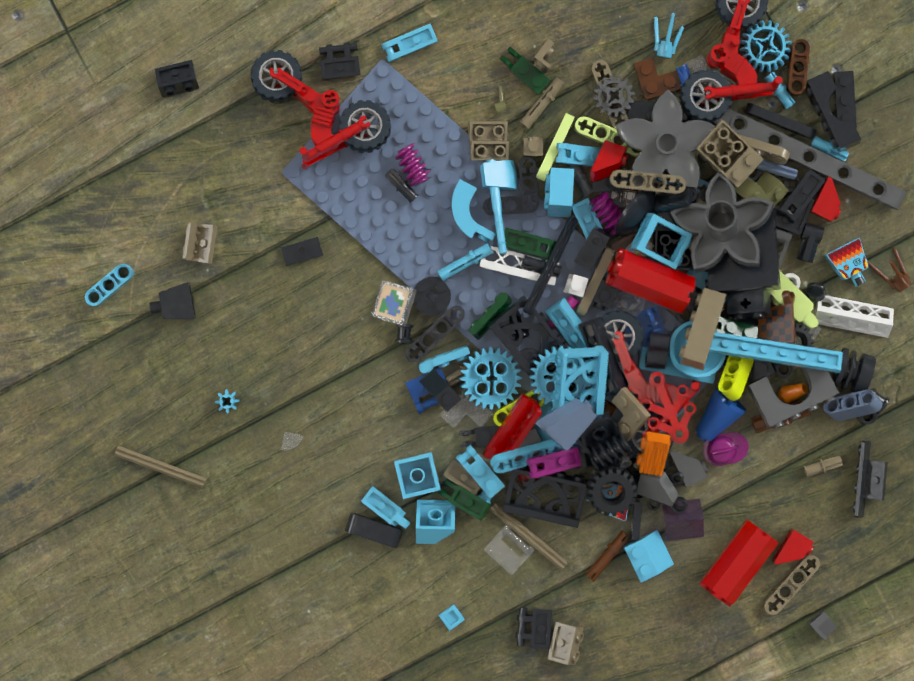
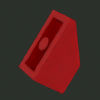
M605 140L591 169L590 181L595 182L607 178L612 172L621 170L622 166L625 167L629 158L626 155L627 147Z
M831 177L825 178V182L822 184L810 211L811 214L828 222H832L833 219L837 220L841 209H839L841 203Z
M791 528L771 561L775 564H781L802 559L813 550V541Z

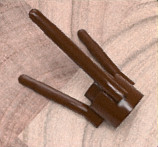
M893 248V252L902 272H899L892 260L889 261L896 273L892 277L893 282L871 262L867 261L868 266L885 280L892 290L896 288L898 292H901L912 284L896 248Z

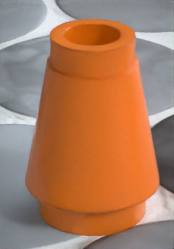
M799 383L782 386L778 390V397L781 402L790 404L808 393L807 385Z

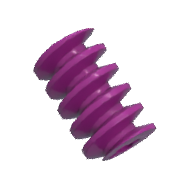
M415 143L399 150L395 157L396 160L402 159L399 163L400 167L406 166L403 169V173H410L406 179L413 180L410 184L411 187L418 186L432 178L427 177L430 172L429 170L423 171L426 163L419 164L422 156H415L419 150H412Z
M602 192L591 200L589 205H594L591 211L598 210L595 217L599 218L602 216L603 218L600 223L607 222V225L604 227L605 230L612 228L609 233L614 235L616 234L617 222L623 212L618 210L617 204H613L614 200L609 198L608 192Z

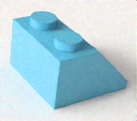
M658 530L623 546L640 582H644L674 565Z

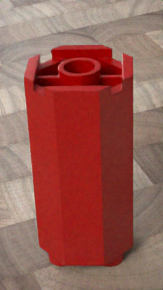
M619 248L615 261H611L607 271L610 274L605 283L608 286L676 313H683L691 299L688 297L689 293L694 291L696 278Z
M746 519L700 580L699 585L731 607L773 552L778 542Z

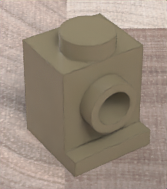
M523 138V157L542 158L543 138Z

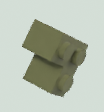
M767 171L757 182L747 177L738 188H734L736 195L741 200L751 197L763 198L773 202L774 207L788 192L783 183Z

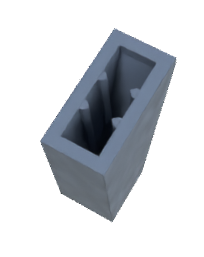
M575 398L537 420L535 424L559 446L568 451L597 415L592 411L594 407L586 400L581 402Z

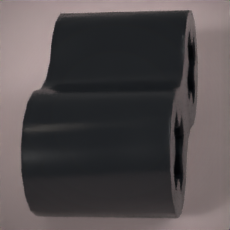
M649 333L645 368L665 369L670 343L669 334Z

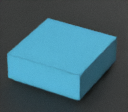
M455 604L438 615L449 631L465 620Z

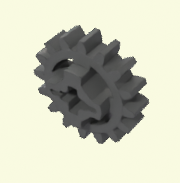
M611 75L609 81L605 77L603 78L604 84L597 83L600 89H594V93L597 96L593 100L598 101L595 107L602 108L601 114L606 111L607 117L614 113L615 118H617L619 112L625 115L624 109H631L628 104L634 103L631 97L635 95V92H630L633 86L626 85L627 79L622 82L621 76L614 80L613 75ZM618 84L616 88H610L607 85ZM617 90H620L617 95L619 100L614 99L608 103L611 98L609 93L614 94ZM623 90L626 91V95H627V99H626V100H625V99L623 98V96H622V91H623ZM601 93H603L606 97V102L604 104L601 99ZM618 105L621 108L610 109V106Z

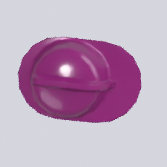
M737 432L718 435L712 441L707 440L703 447V455L712 465H727L743 460L748 453L749 445L747 439L742 434Z

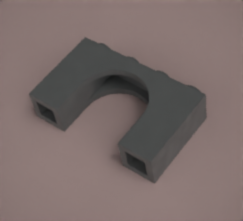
M801 367L808 381V393L806 398L797 405H788L781 402L775 395L767 377L747 386V389L766 427L772 426L773 429L784 425L783 420L790 418L792 421L801 416L800 412L806 409L810 412L818 408V403L824 401L827 404L836 399L834 395L839 392L829 372Z

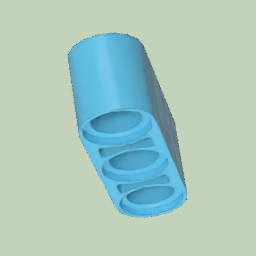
M120 264L86 292V303L91 306L103 304L133 278V268L126 264ZM126 267L129 274L126 278H122L120 270ZM108 280H112L114 283V288L110 291L105 288V283ZM94 292L99 294V300L96 303H93L90 299L91 294Z

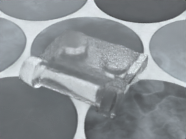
M506 524L484 548V551L507 572L513 575L535 549L524 543ZM504 535L524 552L521 557L501 540Z

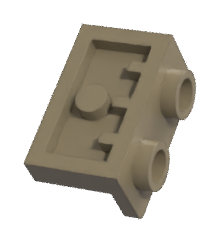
M547 39L532 59L534 62L533 66L541 72L543 70L547 72L551 68V65L545 61L554 51L552 48L554 42L550 39Z
M555 622L547 659L566 665H575L580 656L579 646L584 638L583 627Z

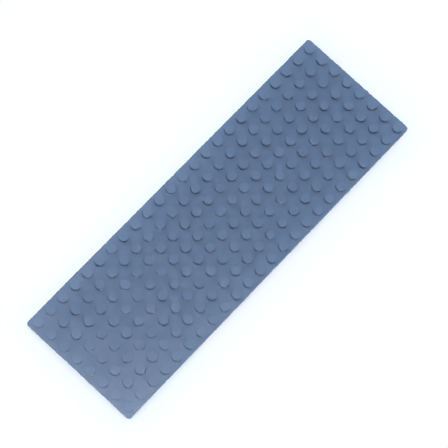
M380 60L340 105V111L335 115L336 119L331 133L335 135L339 132L340 117L344 109L348 108L351 103L355 104L359 100H371L372 103L377 102L380 104V107H384L390 117L391 130L386 144H383L379 150L375 149L371 153H368V151L359 153L358 150L354 151L348 146V148H343L326 159L316 162L307 170L302 168L303 159L299 152L282 171V174L412 290L424 278L436 277L442 280L438 270L469 254L470 250L474 251L487 243L477 238L478 234L476 232L472 239L466 236L454 220L452 196L460 179L477 188L469 204L470 215L477 224L496 234L493 241L488 240L490 246L498 248L494 215L486 214L483 209L485 200L491 198L490 189L483 188L480 171V165L486 163L487 160H470L469 135L385 60ZM362 114L355 117V119L359 120ZM365 114L367 120H369L372 117L371 115ZM375 119L370 125H379V122ZM370 129V131L372 132V134H373L374 136H375V135L378 133V131H379V130H376V129ZM312 138L304 146L307 150L315 147ZM415 143L412 150H419L415 156H422L419 164L426 163L423 171L429 170L430 172L427 177L432 178L418 186L411 187L419 196L409 203L399 191H396L395 186L385 175L389 170L394 169L405 181L407 180L406 177L410 173H403V169L406 166L400 167L399 163L402 159L396 160L395 157L399 150ZM517 178V190H500V197L521 196L520 180ZM407 180V184L410 186L413 180ZM523 183L524 188H525L526 190H530V189ZM523 193L524 197L528 195V202L524 203L525 206L532 209V206L536 205V203L532 202L531 195L535 196V193ZM539 197L538 208L532 213L502 215L504 232L507 227L554 241L558 240L566 221L562 217L547 216V210H544V201ZM508 200L505 203L506 209L514 210L516 202ZM490 201L489 205H486V208H489L490 212H493L492 202ZM575 229L558 262L562 268L559 277H556L555 285L547 284L536 306V311L538 313L543 312L548 320L550 318L545 311L560 299L565 298L567 300L570 294L564 293L568 275L575 274L588 278L587 288L600 261L599 258L591 271L574 262L586 241V238ZM541 243L540 251L545 252L547 245ZM506 248V250H509V251H513V252H517V253L529 255V256L536 257V258H540V259H545V258L538 257V256H535V255H531V254H527V253L520 252V251H517V250H513V249ZM493 251L494 253L488 255L485 260L494 262L499 259L496 251ZM509 255L503 259L508 266L512 267L518 264L515 256ZM474 263L444 281L450 289L451 300L448 307L440 314L443 315L452 306H461L465 311V317L455 328L480 350L484 348L488 352V348L492 347L494 352L496 348H500V354L505 350L507 351L506 357H508L511 353L491 328L480 340H477L469 332L470 327L475 320H479L484 315L487 307L495 303L497 295L503 292L507 293L512 299V304L523 295L528 299L536 281L479 267L480 263ZM524 267L525 270L532 271V269ZM606 270L602 280L606 281L610 272ZM621 290L618 291L610 309L605 308L603 311L595 307V302L592 301L584 318L578 316L583 323L597 317H602L610 311L621 310L633 314L658 306L665 332L670 335V339L674 331L682 325L665 308ZM430 291L429 294H426V298H429L430 302H434L437 294H434V291ZM602 291L599 297L603 302H607L610 299V294L607 291ZM572 295V296L575 297L579 302L581 301V299H582L581 297ZM520 308L518 310L520 314L523 312V316L527 318L529 315L523 311L524 308ZM452 310L453 315L449 319L447 316L444 318L454 325L451 321L456 317L458 319L461 318L459 310ZM509 317L500 323L499 327L510 324ZM534 317V320L532 322L541 324L536 317ZM616 322L617 328L622 329L623 323ZM611 323L606 330L614 333L613 323ZM530 329V336L524 338L517 349L520 351L525 348H533L539 351L541 333ZM559 332L560 336L558 337V339L562 343L564 341L567 343L562 334ZM548 333V342L554 341ZM608 334L609 339L613 338L612 335ZM612 341L610 343L612 345V348L615 350V344ZM641 351L633 357L637 366ZM530 352L527 354V359L531 360L533 356L537 358L538 355ZM618 362L620 370L624 374L622 363ZM499 363L498 366L504 370V365ZM518 363L515 368L521 369L517 376L522 377V379L517 380V383L527 392L537 388L530 385L533 381ZM640 369L647 382H650L649 379L653 371ZM664 374L665 383L672 384L677 388L682 384L689 388L693 383L691 379ZM659 376L654 377V381L661 382V378ZM700 381V390L690 399L689 402H692V400L700 393V391L708 383ZM549 382L547 384V391H553L555 389L554 382ZM680 387V388H679V392H680L681 394H682L684 391L686 392V388H685V387ZM631 391L634 397L637 398L638 393L634 394L633 391ZM617 393L606 396L605 400L613 403L612 400ZM538 394L532 395L536 400L541 402V400L538 399ZM643 403V407L649 408L650 404ZM654 403L664 408L662 403ZM616 407L611 417L618 423L624 415ZM684 408L676 415L677 417L684 411ZM643 424L640 429L644 431L645 425ZM637 432L635 434L636 440L643 437L642 433ZM629 451V457H630V459L633 458V457H636V456H633V455L630 453V451ZM615 458L614 463L616 467L620 465L619 460L617 458Z

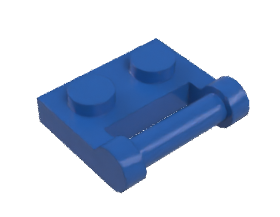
M435 369L437 373L446 381L442 369ZM428 373L406 382L419 414L423 413L425 409L439 404L434 398L422 403L419 400V397L429 394L427 389L420 383V380Z

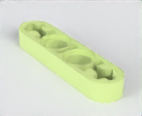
M568 113L565 114L536 178L545 181L546 174L549 173L558 154L557 143H563L575 118Z

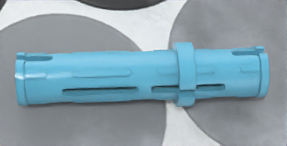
M487 242L485 245L474 251L470 250L469 254L438 270V273L442 280L445 281L474 263H480L481 259L494 252Z

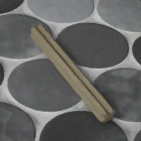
M121 446L116 448L115 456L201 488L205 485V477Z
M494 503L491 506L490 511L560 570L564 569L567 565V561L510 513L503 512V507L498 503Z

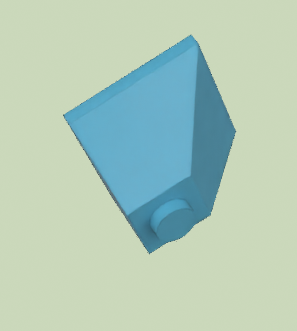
M417 499L416 544H436L454 533L455 505L448 502L449 500Z

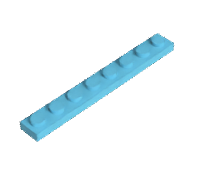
M715 332L709 350L710 353L837 373L841 371L843 352L718 332Z

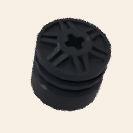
M842 348L840 373L832 372V380L835 386L838 387L841 383V389H846L849 382H851V392L868 390L875 370L876 357L863 353L856 360L857 352L855 350H852L849 355V349Z

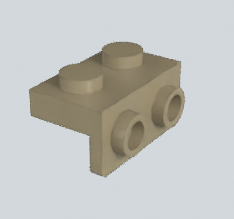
M188 222L185 231L186 239L183 247V260L212 264L218 226Z

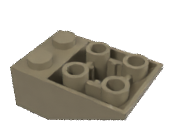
M723 119L696 147L717 173L720 172L727 177L734 188H738L764 160Z

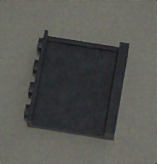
M772 210L769 219L764 225L754 231H750L755 236L759 245V267L739 264L725 252L720 262L714 267L705 270V272H708V279H705V288L720 293L761 288L781 289L774 210Z

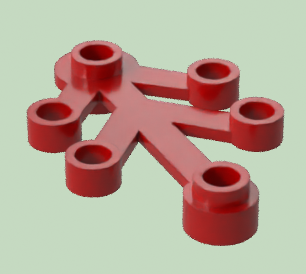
M659 371L653 372L649 381L652 386L657 388L664 408L652 403L649 399L642 400L641 405L643 406V402L648 401L650 407L645 409L669 418L672 426L660 422L657 417H651L648 420V426L651 429L657 428L669 433L671 440L675 443H684L689 437L687 424L691 415L696 411L695 404L689 402L685 405V413L680 423L676 415L689 389L684 384L679 385L675 400L671 404L664 387V374ZM655 376H659L661 378L660 383L654 382L653 379ZM680 387L686 388L685 394L679 392ZM688 405H692L694 407V410L692 412H688L686 410V407ZM655 419L658 423L657 426H651L650 421ZM676 431H682L683 436L677 437L675 434Z

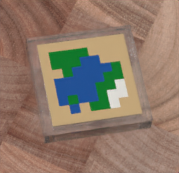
M382 280L372 317L406 327L417 290Z

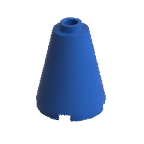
M716 388L696 428L698 432L697 437L704 442L707 440L712 441L743 416L746 408L738 400L730 401L719 388Z

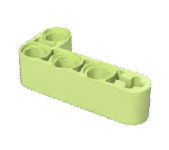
M584 116L578 118L574 125L576 133L601 144H604L605 140L614 143V137L619 136L615 128ZM585 121L586 126L589 128L592 127V124L595 125L592 135L588 134L590 130L587 128L583 131L580 130L581 126L578 123L582 124ZM599 128L604 129L606 137H597L596 130ZM625 143L621 145L627 147V155L637 157L641 153L633 152Z

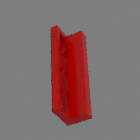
M521 394L484 450L483 456L491 460L497 454L520 447L542 414L539 401Z

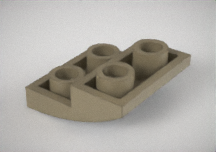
M468 121L470 160H509V141H507L508 121Z

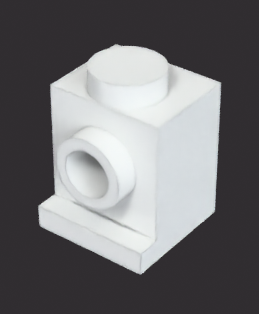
M569 274L564 293L582 298L588 278Z

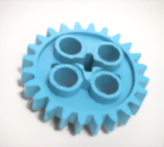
M552 346V352L545 349V356L538 354L541 360L533 361L537 366L530 369L535 374L529 375V378L535 380L530 385L537 387L533 390V393L540 392L538 399L541 400L545 397L544 404L547 405L551 401V407L554 404L552 401L553 391H547L546 386L549 382L554 381L553 378L544 379V376H553L556 373V369L553 372H548L546 369L549 363H555V355H557L558 351L554 346ZM570 358L567 360V364L571 363L572 361L577 366L580 365L579 360L577 358ZM580 374L573 381L575 388L570 393L575 398H579L582 392L586 390L585 387H589L591 384L585 381L582 374Z
M492 347L488 348V352L481 348V354L474 351L475 357L468 356L470 362H463L466 370H460V372L464 373V376L459 379L465 383L460 385V387L467 389L464 391V395L470 394L468 401L475 399V406H478L481 402V408L485 409L487 404L491 410L494 404L497 408H500L501 402L504 405H508L507 398L512 401L514 400L511 395L512 393L518 394L515 387H521L517 383V380L522 379V377L517 376L521 369L515 368L518 364L517 361L511 362L513 359L512 355L506 357L507 351L504 350L500 354V348H496L494 352ZM489 361H492L491 375L495 377L491 380L492 395H489L490 381L487 380V377H490ZM499 363H502L504 365V371L498 374L496 372V366ZM479 364L485 365V371L482 374L477 372ZM502 382L504 390L498 393L496 385ZM480 383H484L486 387L482 393L477 391V386Z

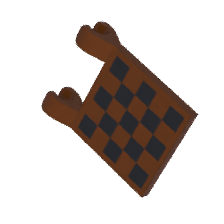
M787 290L782 292L784 305L771 307V316H764L763 319H758L759 339L788 344L796 343L793 307L795 293Z

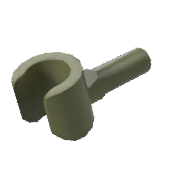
M499 86L500 102L494 104L497 114L506 111L503 86Z

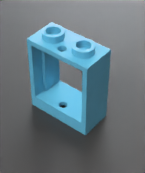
M647 213L630 248L665 266L676 269L683 260L682 255L685 249L691 244L693 234L655 214ZM657 223L682 235L670 260L645 248Z

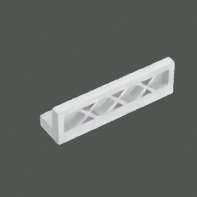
M491 246L492 250L498 254L499 259L494 262L485 260L486 257L481 259L479 267L536 282L540 276L539 273H535V270L527 271L524 267H521L522 261L520 262L518 257L524 258L525 254L507 250L506 255L501 257L499 248ZM512 255L515 256L518 264L511 267L506 265L503 259ZM555 276L550 278L548 285H555Z
M826 295L823 300L817 302L814 316L819 320V325L888 338L893 327L894 309ZM822 302L829 303L831 307L822 306ZM841 306H848L851 310H843ZM859 310H867L870 314H862ZM878 314H888V319L881 318Z

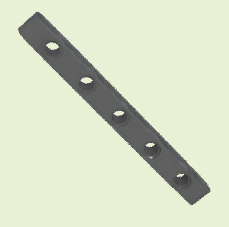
M728 109L720 119L710 122L716 126L723 119L737 134L769 143L768 139L770 136H775L778 140L776 146L785 148L790 152L789 161L808 170L811 169L825 178L831 177L834 182L894 210H899L906 195V192L731 109ZM735 120L742 121L743 128L741 130L734 127ZM805 152L812 155L811 162H806L803 159ZM841 168L847 172L845 179L840 178L838 175V171ZM874 185L881 187L880 195H876L873 192Z

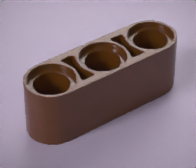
M805 39L796 40L790 47L786 90L791 96L800 95L806 88L810 45ZM796 44L804 46V53L796 51ZM794 63L802 65V72L794 70ZM792 82L800 84V91L796 92L792 89Z

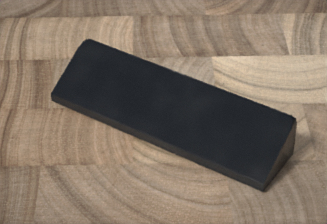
M597 317L578 324L587 348L603 346L609 353L605 397L618 393L624 387L627 388L602 318Z

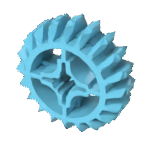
M762 20L760 21V27L758 24H755L753 26L754 30L751 27L746 29L749 34L743 33L742 37L746 40H740L739 43L745 45V47L739 49L740 52H746L743 57L749 58V64L751 62L754 63L752 66L754 70L758 65L759 72H763L764 67H766L768 73L771 71V66L774 70H777V63L783 66L784 61L782 59L788 60L789 58L785 53L791 52L790 48H786V46L791 45V41H785L789 34L783 36L782 33L785 31V28L777 30L778 23L771 27L772 21H768L767 26H765V22ZM758 32H769L765 39L753 37ZM774 36L779 40L780 51L773 44ZM769 40L767 47L770 48V50L767 49L762 53L763 45H761V43L764 44ZM750 42L758 49L757 57L751 52ZM765 54L778 56L773 61H761Z

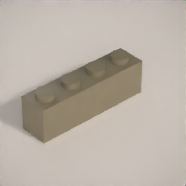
M707 288L703 289L702 294L698 293L695 302L698 308L697 311L693 310L690 322H693L691 328H687L684 337L687 343L686 346L682 345L679 356L682 357L681 364L704 370L726 294Z

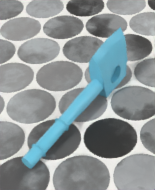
M492 159L480 165L483 188L490 189L499 254H506L500 190H517V172L513 160L496 161Z

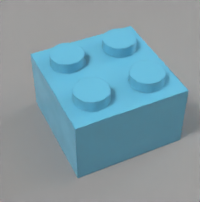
M551 168L550 174H546L544 210H547V216L568 218L571 216L574 169Z
M432 451L394 461L403 499L441 490Z

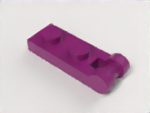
M576 446L571 447L568 451L563 449L526 459L527 465L530 467L529 476L531 479L582 466L579 449ZM542 463L543 469L538 470L537 464Z

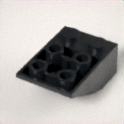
M670 212L655 213V215L676 225ZM657 223L654 229V253L670 260L682 235ZM690 246L685 249L682 255L683 260L675 270H693Z

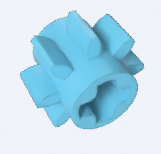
M226 389L225 395L218 393L220 400L215 401V403L220 404L219 411L225 408L226 412L229 413L231 407L235 410L237 409L235 402L240 400L234 398L236 392L229 394L228 389ZM224 397L231 398V406L229 404L226 406L224 405Z

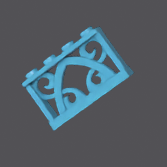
M603 346L574 349L558 348V353L555 355L556 373L553 375L555 391L552 392L554 404L551 412L575 399L568 387L582 374L585 381L592 384V386L580 395L579 400L581 402L584 399L587 401L585 397L591 395L590 400L587 402L594 407L592 411L596 415H603L609 355ZM582 357L594 358L584 362ZM577 358L580 365L577 366L572 362V366L567 368V360ZM586 370H587L588 374H589L591 371H593V374H592L591 377H587V375H586Z

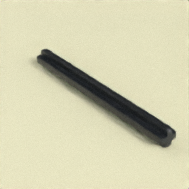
M573 216L567 219L523 309L528 315L534 313L578 223V219Z

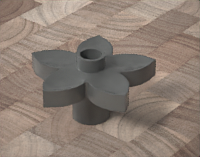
M667 90L658 98L653 106L652 122L634 118L617 124L615 128L619 137L627 146L641 151L633 163L632 171L662 174L666 170L668 175L682 177L686 182L687 188L696 189L700 177L699 166L691 152L698 151L696 147L715 126L702 120L682 123L681 105L677 98ZM636 175L633 177V184L635 186L643 184L644 179L642 176ZM655 177V178L652 180V182H654L655 180H657L659 177ZM676 179L675 183L682 186V183H679V180Z
M718 172L707 187L706 205L691 203L690 207L675 209L670 212L678 227L693 234L692 236H698L693 243L691 254L695 273L714 267L720 262L725 252L739 264L759 267V245L755 236L750 231H754L766 223L774 208L773 202L757 197L746 198L737 202L736 192L732 183L727 177Z

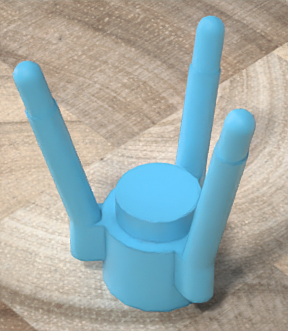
M675 13L671 14L666 41H661L660 44L658 18L654 17V51H657L656 56L672 58V54H675L677 44L684 30V27L681 26L672 45L670 38Z

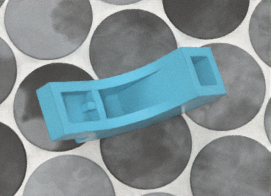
M460 179L452 196V213L457 226L471 239L476 232L478 234L477 238L488 242V240L493 241L496 234L477 224L469 212V204L477 188Z

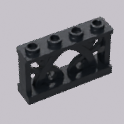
M523 295L487 324L529 376L535 374L530 369L537 366L533 361H540L541 359L539 356L537 358L533 356L531 360H528V353L532 352L536 355L541 354L545 356V349L551 352L552 346L559 348L562 345L563 349H566L569 345L565 341L562 343L558 339L560 336L559 332L554 326L550 328L547 325L549 320L543 312L538 313L535 309L534 313L527 318L523 316L522 312L520 316L522 322L517 321V311L520 308H524L528 301ZM510 315L512 316L514 323L499 327L500 323ZM534 317H536L541 324L532 322L534 320ZM521 329H532L541 333L539 351L533 348H525L520 351L517 349L523 340ZM514 330L518 331L519 337L517 340L511 339V335L516 334ZM548 333L554 341L548 342ZM549 363L550 365L546 368L547 371H555V363Z
M529 466L511 471L503 512L578 528L588 487V479H585L582 475L575 474L571 476L566 475L564 471L538 477L539 479L535 480V478L531 479L529 476ZM520 474L529 477L528 481L522 479L523 485L526 486L525 488L520 487L516 482V478ZM550 484L560 498L551 500L546 507H540V501L532 491L542 485ZM570 485L579 488V494L574 498H567L568 495L574 492V490H568ZM513 487L521 492L515 501L510 500ZM527 496L535 500L533 505L527 503L528 500H531ZM578 501L576 513H570L569 503ZM555 503H562V505L557 504V506H559V510H554L552 508V505Z

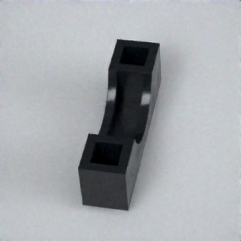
M829 71L807 80L805 92L809 98L812 97L815 103L813 104L814 111L817 115L820 114L823 120L821 125L824 131H828L831 137L829 141L832 148L837 149L838 153L860 144L861 137L853 122L840 121L831 113L829 99L835 93L836 86Z

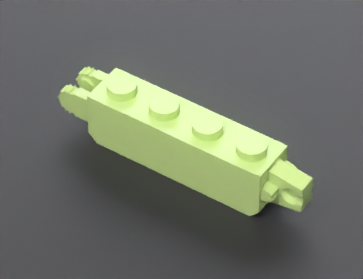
M780 271L781 289L764 288L771 293L773 298L771 302L775 306L784 305L782 292L787 290L794 292V322L800 323L802 321L811 329L818 327L819 320L811 313L813 303Z

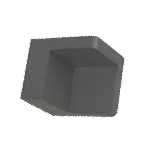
M820 610L807 622L824 641L828 639L827 636L837 627L823 610Z

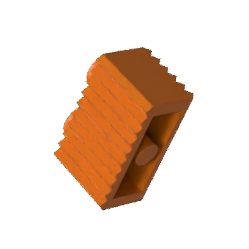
M647 431L645 438H641L640 449L642 451L641 454H637L636 465H639L640 473L662 476L670 447V435Z

